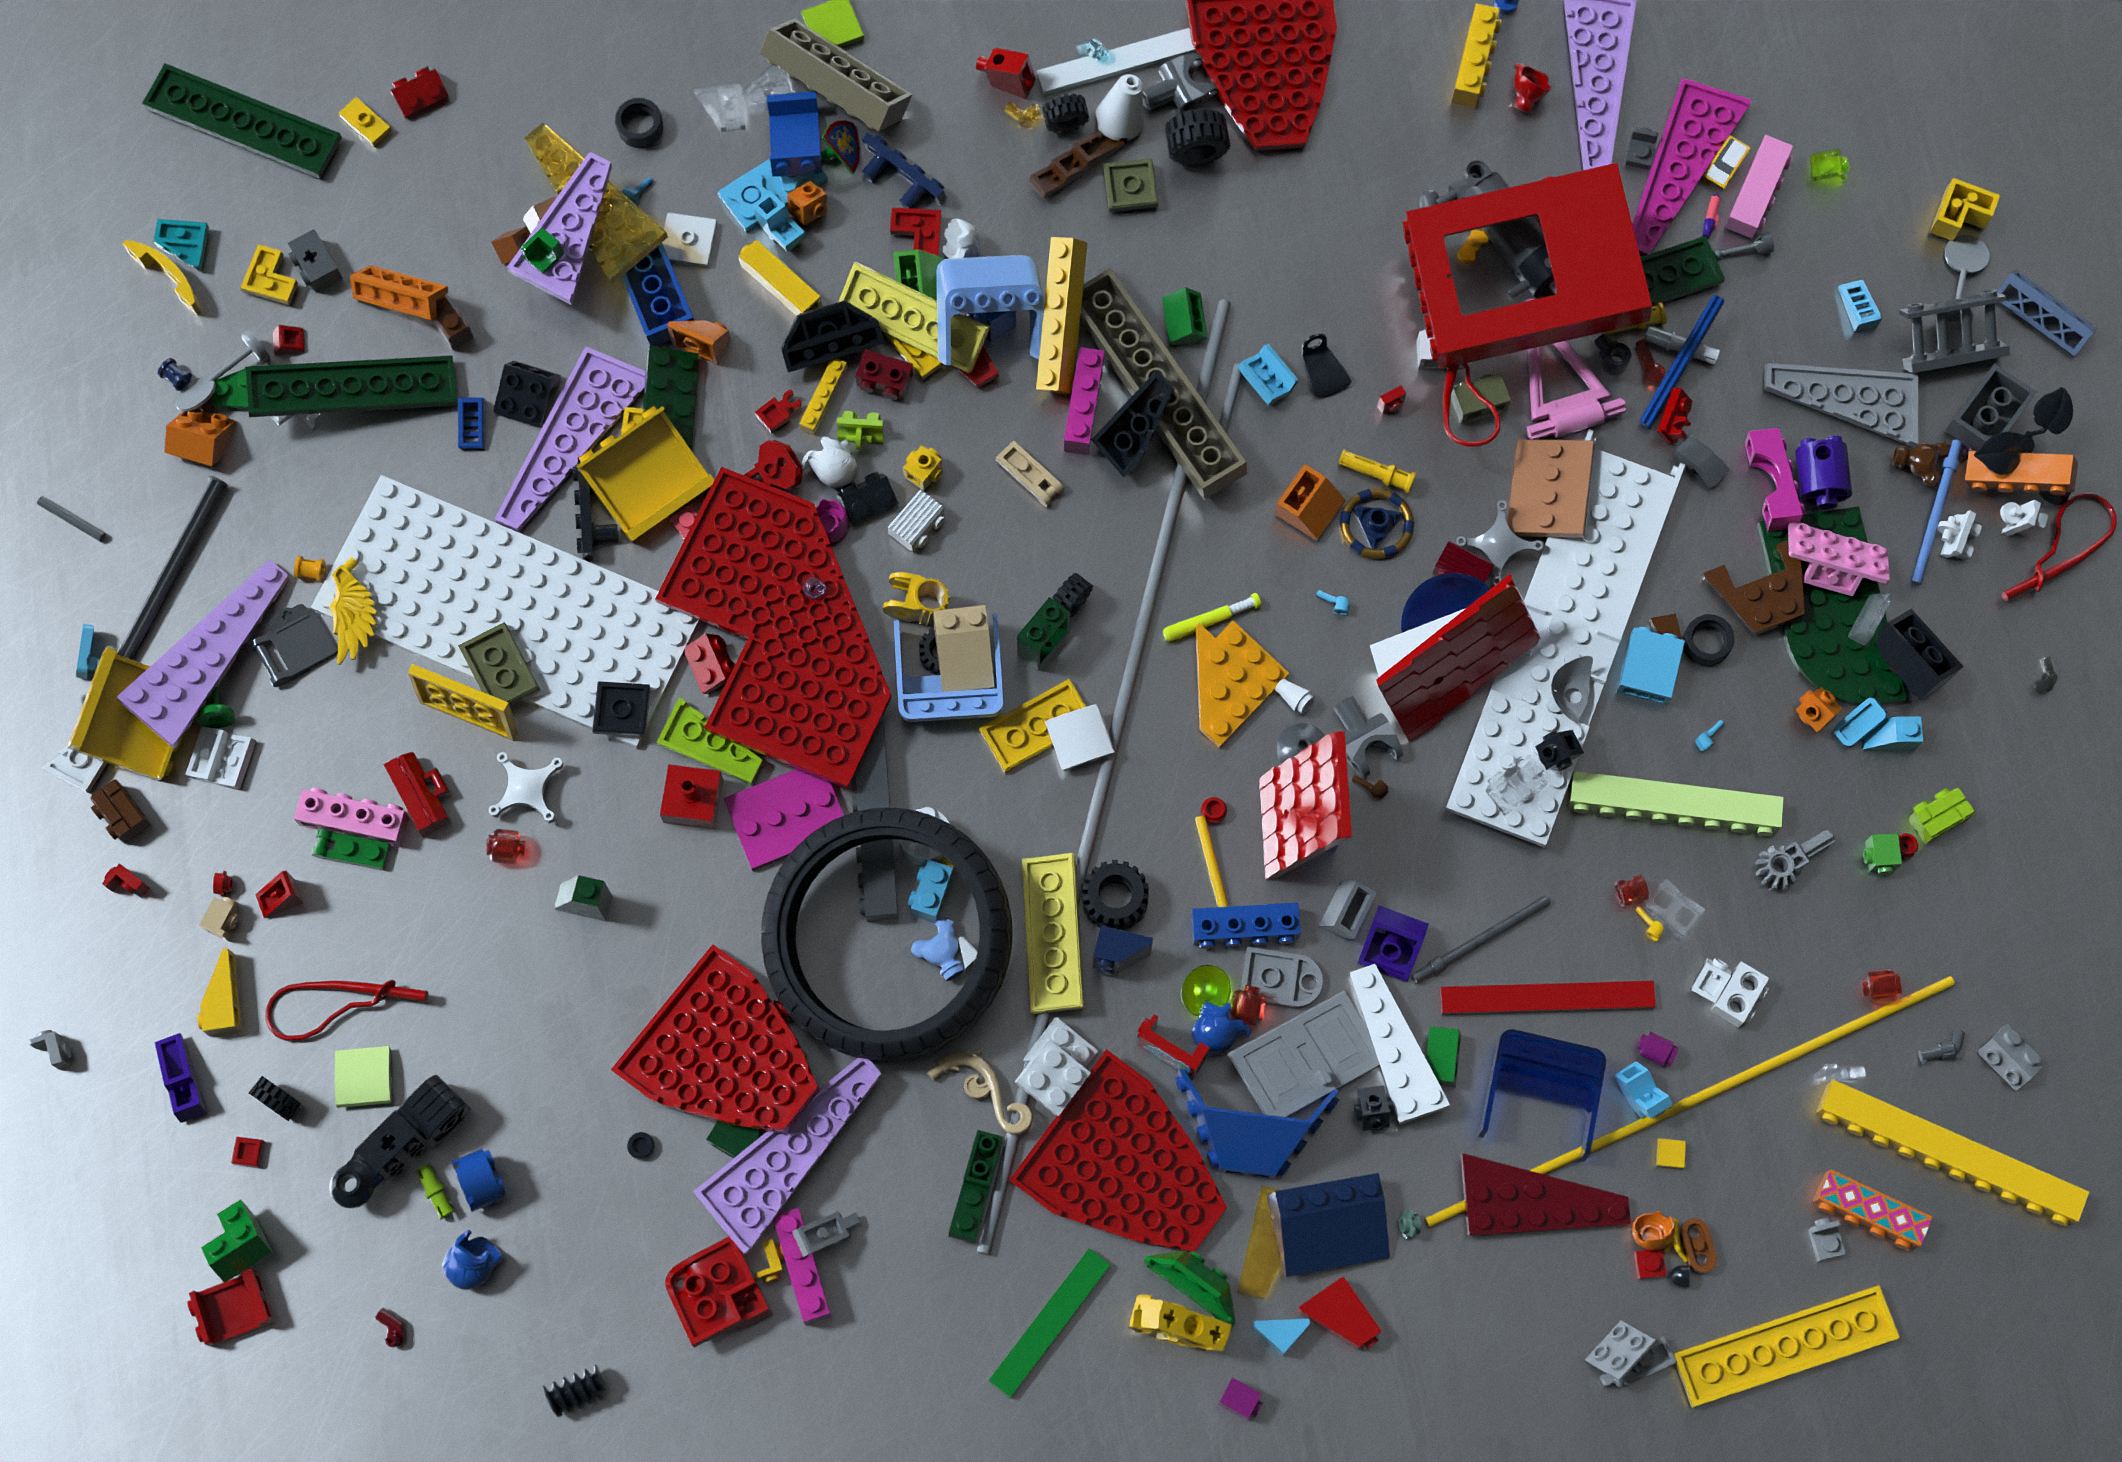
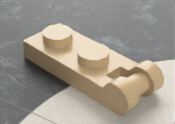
M1014 440L996 457V461L1045 507L1052 502V498L1056 494L1060 495L1065 490L1064 486ZM1044 482L1049 485L1046 491L1040 488Z

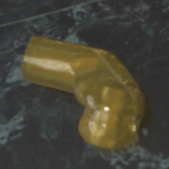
M1009 101L1004 106L1003 111L1018 123L1035 122L1040 117L1041 109L1036 104L1029 105L1027 109H1020Z

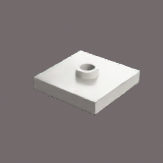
M667 213L662 243L670 262L708 268L717 220Z

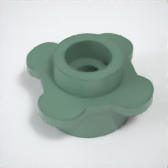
M1407 1210V1213L1402 1212L1399 1218V1229L1403 1233L1404 1238L1409 1239L1410 1236L1415 1237V1235H1419L1422 1227L1419 1214L1413 1213L1412 1210Z

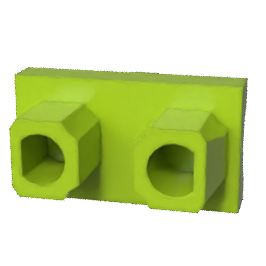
M844 411L842 418H837V439L855 442L856 450L862 449V443H883V420H881L879 413L870 412L867 414V419H857V413L854 411Z

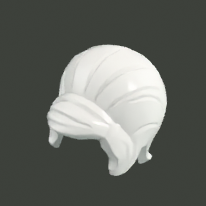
M823 437L821 442L824 449L822 451L811 450L803 457V470L808 467L812 468L819 480L831 487L846 486L853 481L857 474V462L852 456L851 447L847 440H843L840 443L837 440Z

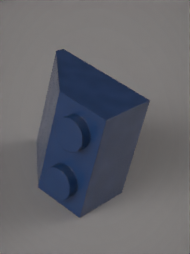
M1101 925L1093 955V968H1096L1098 973L1104 975L1119 974L1151 955L1153 938Z

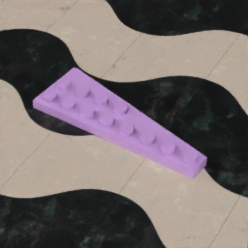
M1564 0L1583 170L1612 163L1637 0Z
M858 1057L820 1088V1091L787 1133L768 1130L693 1191L744 1255L751 1250L881 1077L880 1071L870 1060Z

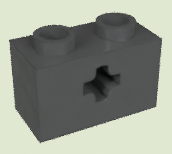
M315 229L288 242L292 250L288 255L295 267L300 265L303 269V272L299 274L307 287L312 285L317 293L343 279Z

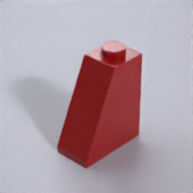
M1344 1276L1297 1308L1299 1315L1309 1319L1315 1325L1356 1350L1362 1346L1367 1350L1379 1341L1377 1335L1382 1332Z

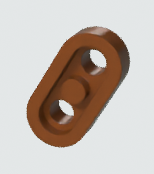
M1692 1218L1684 1222L1680 1228V1237L1688 1264L1697 1273H1707L1717 1263V1255L1709 1228L1703 1220L1698 1218ZM1690 1229L1697 1231V1238H1692L1689 1235ZM1698 1255L1705 1257L1706 1262L1704 1265L1698 1263Z

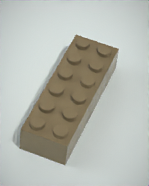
M794 18L770 28L760 51V55L765 57L770 64L785 70L790 77L802 81L806 84L807 88L819 92L826 97L827 101L839 105L846 110L847 114L859 118L872 130L881 131L902 120L912 97L911 93Z

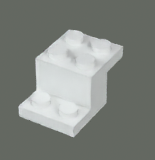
M1054 1018L1023 1059L1028 1065L1016 1079L1015 1083L1055 1116H1059L1091 1072L1086 1067L1098 1050L1059 1018Z

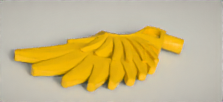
M350 557L343 565H340L332 574L336 585V596L329 609L333 615V633L335 635L338 634V665L343 663L348 650L350 651L351 660H356L359 640L364 649L368 648L367 634L370 637L375 636L370 625L374 627L377 625L372 615L377 614V611L372 608L375 606V602L370 599L372 594L367 591L366 587L359 585L358 580L350 573L358 565V562L353 557Z

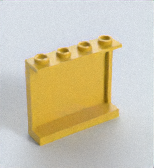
M655 406L641 414L644 417L642 421L637 424L631 421L622 427L623 434L616 439L613 435L609 436L599 443L602 446L600 450L595 453L589 450L579 457L581 463L576 466L630 542L705 491L714 482V478L711 474H707L663 411V406L658 410Z
M106 647L101 655L67 749L159 781L164 775H169L173 765V761H170L173 751H178L182 737L179 739L178 745L173 749L118 702L117 696L150 666L116 654L117 650Z

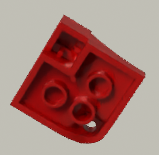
M730 1237L683 1260L674 1266L666 1276V1290L694 1348L727 1332L744 1326L749 1327L773 1314L742 1251ZM684 1280L683 1287L678 1288V1281Z

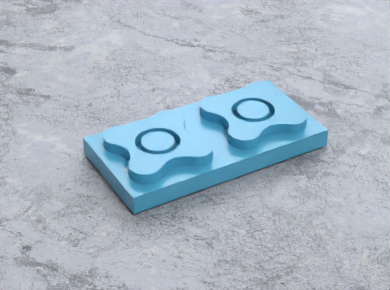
M770 159L717 192L744 231L747 232L759 224L751 205L768 192L772 191L788 206V193L809 181L813 182L816 186H820L828 178L823 170L822 173L772 177Z

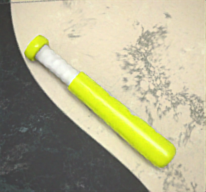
M1253 593L1250 595L1251 598L1231 606L1225 605L1170 625L1163 629L1164 638L1166 641L1172 642L1194 633L1199 623L1206 628L1252 607L1260 608L1262 607L1260 597L1257 593Z

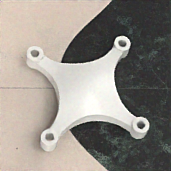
M499 753L497 760L506 768L508 773V788L503 799L497 805L489 807L490 815L493 818H497L508 808L529 806L538 810L547 823H553L555 815L545 805L544 789L551 775L563 768L562 760L554 758L552 763L545 768L527 770L513 765L506 753Z

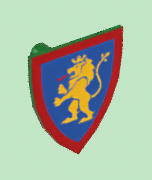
M846 120L836 121L827 127L821 138L829 147L821 152V161L824 162L837 156L853 175L860 159L858 135L853 122Z

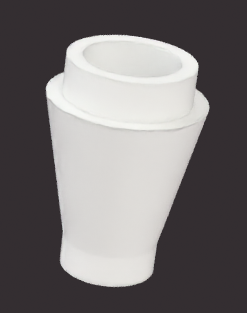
M1282 679L1275 688V691L1281 695L1295 712H1300L1301 714L1306 713L1315 700V697L1311 695V691L1295 685L1286 679Z

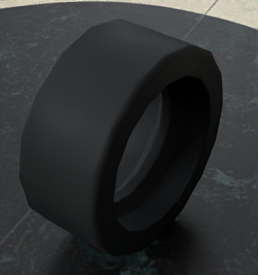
M633 98L627 100L618 108L615 114V125L620 139L634 148H645L653 145L663 132V120L658 106L648 99ZM637 112L648 113L654 120L653 126L641 134L628 132L625 127L626 119Z
M1704 614L1696 617L1689 623L1683 635V640H1685L1683 649L1693 662L1702 666H1713L1721 663L1731 652L1734 645V632L1731 625L1724 618L1717 615ZM1703 626L1716 629L1723 638L1721 650L1714 654L1700 651L1693 641L1696 630Z

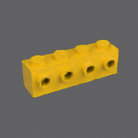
M1475 4L1452 103L1475 108L1478 96H1484L1487 83L1482 82L1483 75H1489L1492 61L1487 59L1489 54H1494L1497 40L1492 38L1494 33H1499L1502 19L1497 17L1500 8Z

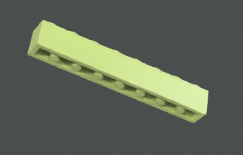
M1573 771L1569 781L1567 808L1574 809V812L1577 813L1595 811L1607 817L1620 814L1626 815V818L1631 820H1640L1644 817L1652 818V821L1656 823L1676 821L1681 826L1700 824L1705 825V828L1711 830H1718L1724 827L1731 828V831L1736 833H1745L1748 830L1756 831L1761 836H1772L1782 827L1784 797Z

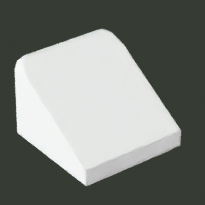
M961 936L958 939L965 972L968 973L974 966L978 951Z

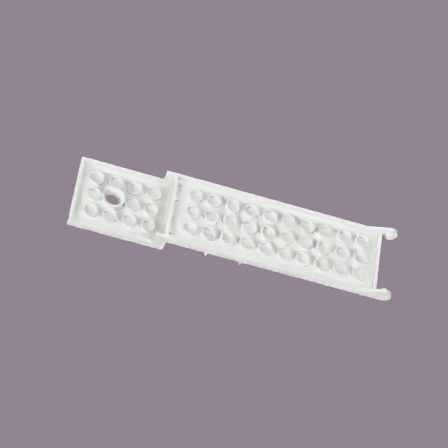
M1588 430L1585 440H1591L1595 443L1597 437L1592 436L1593 430ZM1595 448L1584 538H1547L1524 599V603L1541 639H1539L1536 646L1509 663V668L1494 678L1445 810L1545 848L1578 757L1572 760L1573 765L1562 771H1558L1557 768L1546 770L1539 760V754L1535 746L1544 741L1543 737L1551 732L1568 730L1574 731L1581 747L1583 746L1590 727V721L1622 639L1624 629L1685 464L1680 463L1678 467L1673 466L1670 473L1671 476ZM1591 656L1593 663L1590 672L1589 699L1578 722L1575 723L1556 704L1551 691V683L1557 670L1564 664L1579 657ZM1572 688L1566 691L1565 698L1570 703H1578L1582 695L1579 690ZM1509 771L1518 772L1523 779L1522 786L1517 789L1507 787L1503 780L1504 774Z

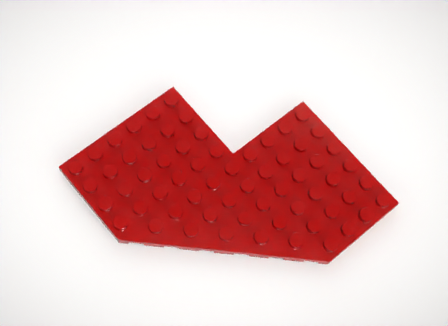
M721 467L655 598L656 603L747 639L704 727L705 731L849 789L892 698L891 692L815 504Z

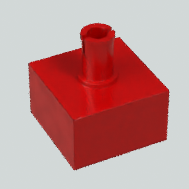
M668 764L660 817L663 823L715 829L723 786L721 771Z

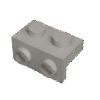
M2008 1024L2004 1025L1978 1050V1054L2014 1090H2018L2033 1078L2046 1063Z

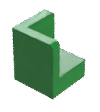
M542 227L521 247L525 260L542 274L546 273L564 255L560 241Z

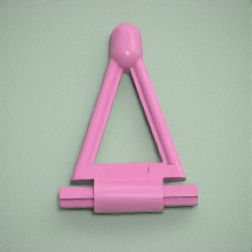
M1528 298L1523 302L1535 300L1536 298ZM1567 341L1554 343L1553 345L1591 390L1543 404L1540 347L1527 350L1532 422L1548 418L1547 421L1526 427L1529 439L1537 440L1553 435L1555 438L1603 424L1605 418L1627 412L1626 403L1622 398L1603 404L1599 403L1611 398V393Z

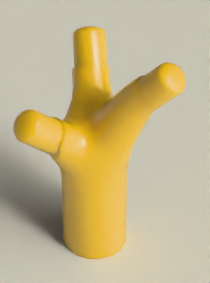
M1673 1219L1675 1226L1674 1237L1670 1244L1663 1248V1254H1666L1674 1247L1680 1258L1686 1263L1688 1261L1680 1240L1678 1219Z

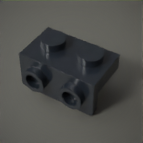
M871 473L864 477L865 481L857 485L853 482L841 488L842 492L837 494L852 525L899 504L885 474Z

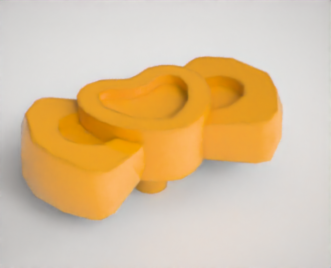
M1472 230L1467 241L1457 250L1460 260L1468 264L1474 263L1480 247L1489 243L1488 237L1483 231Z

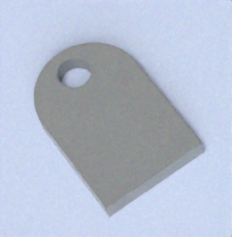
M1254 947L1246 948L1240 1001L1296 1009L1306 1007L1317 999L1322 989L1323 976L1319 966L1311 958L1301 954ZM1312 977L1316 980L1317 986L1312 990H1307L1302 986V979Z

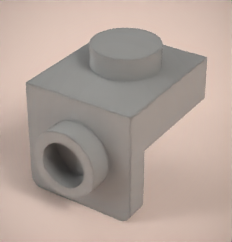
M45 1030L37 1033L36 1037L29 1039L30 1046L35 1049L47 1047L52 1066L59 1070L70 1067L68 1058L71 1057L68 1044L63 1042L61 1035L55 1031L52 1032V1030Z

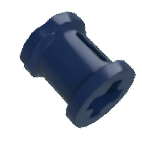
M173 358L165 360L157 371L158 376L163 379L166 378L171 382L176 391H181L191 382L192 374L181 369Z

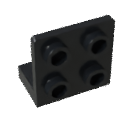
M515 360L504 364L494 405V413L537 427L542 426L550 390L559 385L561 375Z

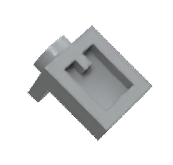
M1828 1217L1814 1221L1815 1226L1808 1229L1817 1262L1845 1255L1846 1252L1838 1229L1841 1226L1840 1220L1832 1222L1831 1218Z

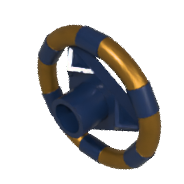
M1372 488L1358 492L1347 501L1341 512L1340 529L1346 543L1359 555L1373 559H1383L1396 555L1407 546L1413 535L1414 518L1410 507L1399 495L1386 489ZM1371 498H1383L1398 507L1401 512L1356 505ZM1353 509L1370 548L1356 540L1350 531L1349 526ZM1404 516L1403 535L1400 540L1394 545L1377 549Z

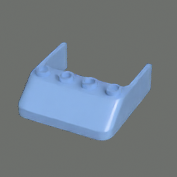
M1026 255L950 258L939 263L937 267L938 361L945 365H951L950 321L955 314L1030 310V355L1039 360L1043 324V292L1036 262L1031 257Z
M992 614L996 664L993 670L995 688L942 692L940 675L916 677L904 675L902 670L899 620H894L898 708L900 716L904 720L920 722L994 717L1002 711L1003 689L998 614Z

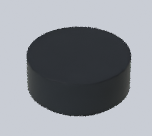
M638 1132L629 1138L627 1149L634 1159L646 1160L653 1155L655 1142L649 1134Z

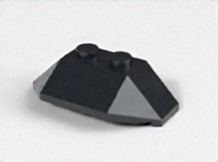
M844 300L797 314L781 346V351L787 372L789 373L885 343L878 319Z

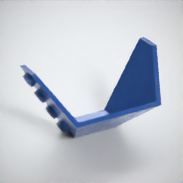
M1178 1069V1077L1175 1078L1179 1091L1181 1093L1185 1092L1189 1102H1186V1107L1191 1118L1196 1116L1199 1127H1196L1202 1143L1207 1142L1210 1151L1207 1152V1156L1213 1168L1217 1166L1220 1173L1271 1180H1274L1277 1174L1282 1177L1291 1166L1288 1160L1292 1154L1299 1155L1308 1143L1304 1140L1310 1131L1315 1134L1324 1122L1320 1117L1326 1110L1331 1112L1339 1102V1099L1336 1097L1339 1090L1333 1089L1308 1120L1206 1107L1184 1069Z

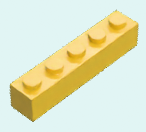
M837 358L830 360L799 423L800 430L815 436L848 369L847 362Z

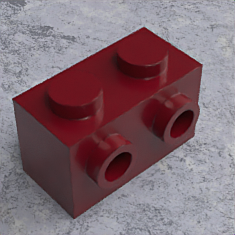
M865 349L855 375L856 385L865 392L872 393L875 391L882 393L885 397L892 400H897V398L905 400L914 375L912 363Z

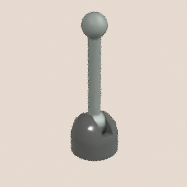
M1770 232L1757 236L1754 244L1723 251L1716 249L1713 253L1716 259H1720L1723 255L1750 249H1756L1761 254L1774 252L1773 238Z

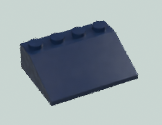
M1379 1173L1274 1191L1267 1197L1285 1278L1390 1258L1385 1198Z

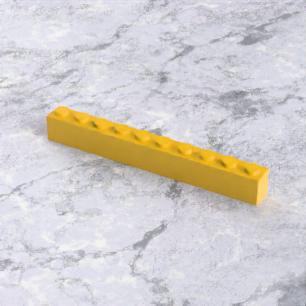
M1832 1080L1827 1084L1816 1114L1822 1116V1120L1829 1124H1841L1848 1127L1847 1131L1854 1135H1866L1873 1138V1143L1886 1148L1891 1146L1898 1149V1153L1906 1158L1913 1159L1916 1157L1923 1160V1164L1931 1169L1939 1170L1941 1168L1950 1172L1949 1176L1956 1180L1965 1181L1966 1179L1973 1182L1977 1189L1984 1192L1993 1191L2001 1195L2000 1198L2012 1204L2017 1202L2027 1206L2026 1210L2031 1213L2048 1215L2052 1217L2054 1223L2061 1226H2068L2079 1222L2089 1195L2087 1190L1836 1080Z

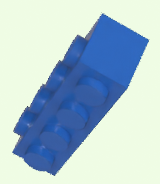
M1298 902L1195 908L1191 911L1193 945H1199V948H1213L1217 943H1226L1227 947L1241 946L1242 942L1251 941L1253 945H1266L1268 940H1279L1280 944L1294 943L1295 939H1299L1301 935Z

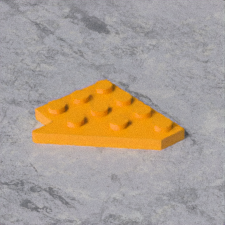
M1233 620L1216 638L1200 623L1195 628L1199 729L1218 748L1269 696L1277 684L1289 674L1285 668Z

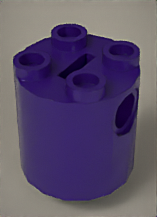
M1838 435L1829 436L1826 440L1816 441L1814 438L1801 440L1800 446L1795 451L1800 500L1807 505L1817 506L1820 510L1833 509L1838 506L1839 502L1849 499L1853 494L1847 445L1845 442H1842V437Z

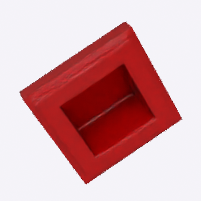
M278 325L273 331L274 354L304 352L303 328Z

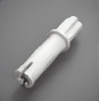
M1648 327L1644 337L1646 341L1666 347L1667 351L1671 349L1680 352L1687 340L1675 335V332L1668 333L1654 327ZM1700 343L1693 358L1715 365L1720 350Z

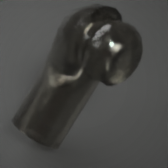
M2051 657L2039 660L2043 675L2041 680L2034 682V686L2040 694L2045 691L2047 693L2052 691L2058 679Z

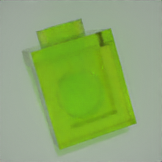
M1839 148L1809 155L1813 181L1839 176L1841 181L1847 180L1846 171L1850 170L1847 156L1842 155Z

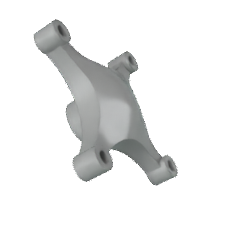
M1503 500L1497 503V519L1486 533L1475 538L1459 536L1456 539L1458 546L1477 548L1487 555L1491 563L1495 564L1493 567V586L1497 584L1495 580H1502V569L1508 559L1514 554L1524 550L1539 552L1543 549V543L1540 540L1535 542L1525 541L1510 530L1505 518L1507 503Z

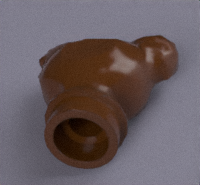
M1922 442L1913 450H1909L1907 445H1897L1893 454L1892 465L1899 466L1900 469L1905 465L1908 466L1914 475L1922 478L1925 485L1934 487L1940 483L1941 479L1937 468L1938 459L1948 457L1951 445L1946 442L1935 444Z

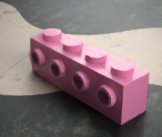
M1768 135L1764 136L1724 228L1751 239L1756 230L1762 231L1767 220L1766 217H1763L1765 210H1771L1776 197L1772 196L1774 189L1779 191L1785 178L1781 176V172L1783 169L1788 170L1794 157L1789 155L1793 145Z
M312 788L311 791L302 789L294 820L299 826L317 830L324 829L334 833L387 842L392 846L401 847L409 821V816L403 811L402 807L394 804H388L387 807L379 806L378 802L370 799H362V802L352 800L353 797L342 793L332 796L328 795L327 791L319 788Z

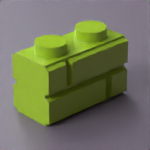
M1958 787L1952 791L1945 788L1934 795L1936 800L1928 804L1925 800L1912 808L1914 813L1909 817V821L1925 844L1964 823L1975 814L1974 809L1966 801V797Z

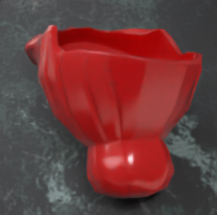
M1516 63L1514 65L1516 70L1514 87L1517 98L1514 101V106L1523 112H1530L1533 110L1534 102L1542 99L1550 91L1549 77L1547 74L1526 64Z

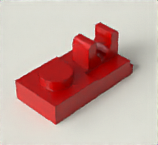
M1682 388L1672 389L1657 431L1668 445L1677 443L1678 439H1685L1687 434L1682 430V427L1691 425L1687 416L1691 411L1693 401Z

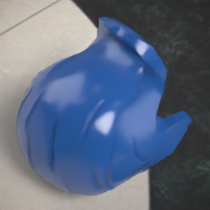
M1206 1001L1200 1010V1018L1192 1027V1037L1197 1046L1201 1042L1210 1047L1208 1053H1222L1228 1050L1241 1034L1244 1033L1249 1037L1251 1034L1250 1027L1243 1020L1230 1019L1229 1015L1232 1008L1229 1003L1218 1007Z
M470 1230L456 1239L443 1260L445 1276L453 1286L463 1290L475 1289L484 1284L494 1266L503 1260L502 1253L485 1237H475L468 1240L472 1233Z

